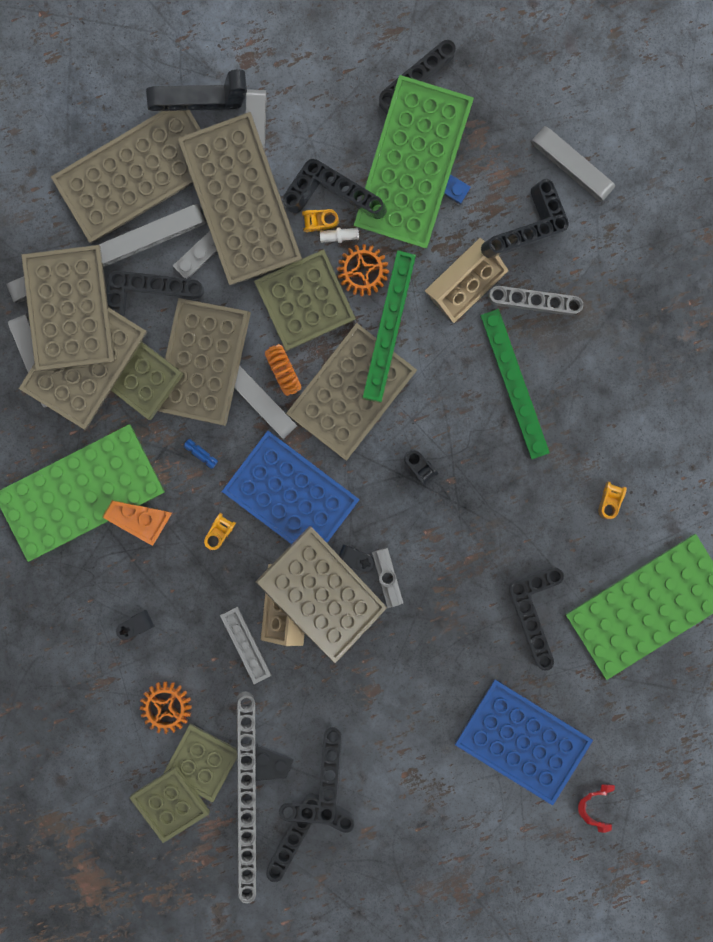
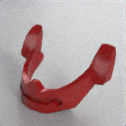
M602 784L600 791L589 793L579 802V815L587 824L597 826L598 832H610L612 825L597 822L589 817L586 812V802L591 800L592 796H603L614 791L615 785Z

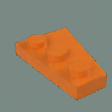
M112 500L102 517L153 546L172 512Z

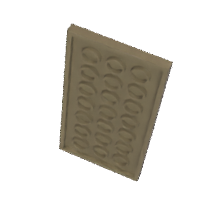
M190 110L161 111L51 176L90 244L193 184L178 141L180 137L201 130Z
M251 112L178 138L230 286L302 260Z

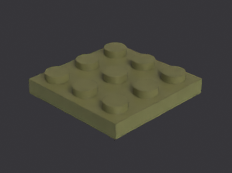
M141 341L111 391L145 418L152 420L184 373Z
M190 723L164 773L177 765L196 793L214 802L237 759V748Z
M177 765L129 797L162 843L210 813V810Z

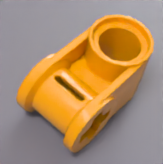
M332 209L306 210L302 212L305 223L303 232L335 229L339 224L338 215ZM328 215L335 217V221L331 224L325 222V218Z
M609 481L606 483L598 508V513L603 519H613L618 515L626 494V487L623 486L621 488L612 485ZM607 505L611 506L613 510L610 516L604 512V508Z
M219 513L204 539L205 546L210 550L219 549L232 532L236 522L227 520L223 517L222 513ZM211 536H216L219 540L218 545L215 547L210 546L208 543Z

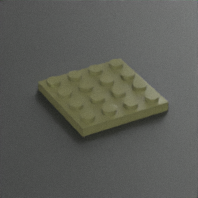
M324 249L254 281L286 351L356 320Z

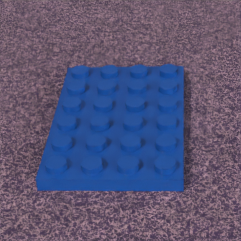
M270 431L265 433L222 490L229 498L290 544L309 526L327 543L360 500Z
M494 679L456 740L455 745L549 804L554 805L593 742V739Z

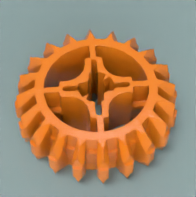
M366 244L362 245V250H359V246L355 245V252L349 248V256L346 253L342 254L346 260H339V264L343 265V267H337V271L343 273L338 275V279L345 278L341 285L344 286L348 283L346 291L354 288L353 295H356L357 290H359L361 297L364 296V291H367L368 296H371L370 289L377 293V285L381 288L384 287L380 280L387 281L388 279L386 276H383V274L389 273L388 269H383V267L388 266V262H381L385 259V256L381 255L378 257L379 249L373 253V246H370L368 251L366 250ZM362 256L371 257L377 264L365 263ZM356 257L357 267L347 272L349 263ZM361 263L364 269H369L365 274L366 279L362 272H357V270H360ZM379 269L378 277L370 284L369 274ZM349 277H360L364 285L355 284Z
M278 344L270 347V349L265 351V356L283 393L286 396L297 393L301 389V384L283 346Z
M164 681L163 687L159 682L156 683V689L153 686L149 687L150 692L146 691L144 693L146 698H142L140 701L146 704L140 706V710L146 711L141 714V717L148 718L144 723L148 724L151 722V730L157 726V733H160L162 728H164L165 734L168 733L169 728L174 733L176 727L181 729L183 727L182 723L186 724L188 722L184 716H191V713L186 711L192 708V705L186 704L191 698H184L187 691L180 693L179 691L182 686L179 685L175 689L174 682L171 683L170 687H168L167 681ZM159 693L171 694L168 699L157 698L155 695ZM176 698L180 702L181 713H178V710L174 707V700ZM171 700L167 711H164V713L161 715V712L164 708L163 705L167 704ZM151 702H153L158 709V714L156 717L152 713ZM163 716L176 718V720L171 722L160 721Z

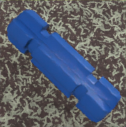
M187 440L184 444L186 450L191 451L202 462H206L208 467L214 468L218 461L213 456L210 457L209 453L200 446H196V443L192 440Z

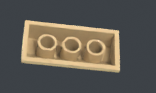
M481 238L425 290L433 303L453 323L509 271L499 256L486 258L482 254L481 245L485 241Z
M265 593L261 640L284 646H303L305 633Z

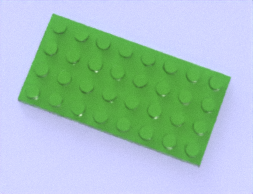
M399 75L365 187L366 190L382 199L387 208V213L383 218L375 219L359 209L354 226L427 249L474 100L473 97ZM381 205L374 206L373 211H377Z
M131 424L0 490V508L27 561L30 562L108 522L102 516L112 500L140 506L165 493Z
M693 534L565 614L606 680L713 614V560L698 536Z

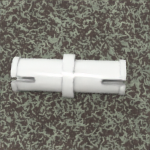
M339 227L337 230L320 231L321 243L333 241L342 243L345 240H359L358 227L341 229Z

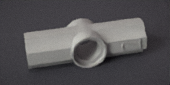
M388 548L372 552L387 608L403 604ZM385 573L393 575V580L390 583H385L382 580V576Z

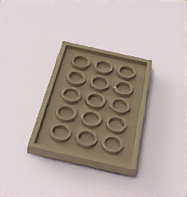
M94 245L21 254L35 370L45 371L115 362L101 246Z
M178 298L165 359L183 372L184 375L158 412L226 426L251 312Z
M109 307L108 312L115 362L36 371L34 363L19 387L26 394L84 430L88 428L147 333L146 330Z
M358 323L355 324L286 413L346 461L417 371V369L393 351L382 402L378 403L362 399L376 337Z
M310 526L256 581V584L333 663H336L387 609L385 604Z

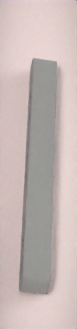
M199 204L189 206L99 244L101 246L103 267L204 225L206 220ZM24 276L7 284L14 303L27 300Z
M244 691L237 696V865L239 899L243 903H251L256 897L255 701L250 692ZM249 698L251 703L248 706L241 705L242 699ZM248 717L251 719V722L248 725H243L241 720ZM243 737L251 738V741L247 744L241 742ZM246 755L251 757V760L247 763L241 761L242 757ZM244 775L251 776V779L247 782L241 780ZM244 794L251 795L249 800L241 799ZM244 813L251 814L249 819H243L241 816ZM244 832H250L251 836L249 838H243L242 834ZM244 851H250L251 855L248 857L242 856V853ZM244 870H250L251 874L245 876L242 874V872ZM244 889L252 890L249 894L242 893Z

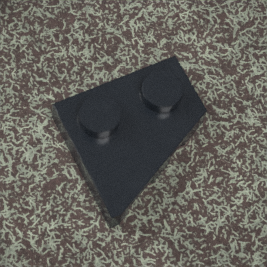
M258 745L255 752V781L285 779L294 759ZM246 775L244 781H249L251 776Z

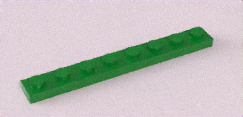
M397 250L362 399L378 403L382 402L416 255Z
M497 309L482 314L480 317L530 458L535 459L549 454L547 443L500 311Z

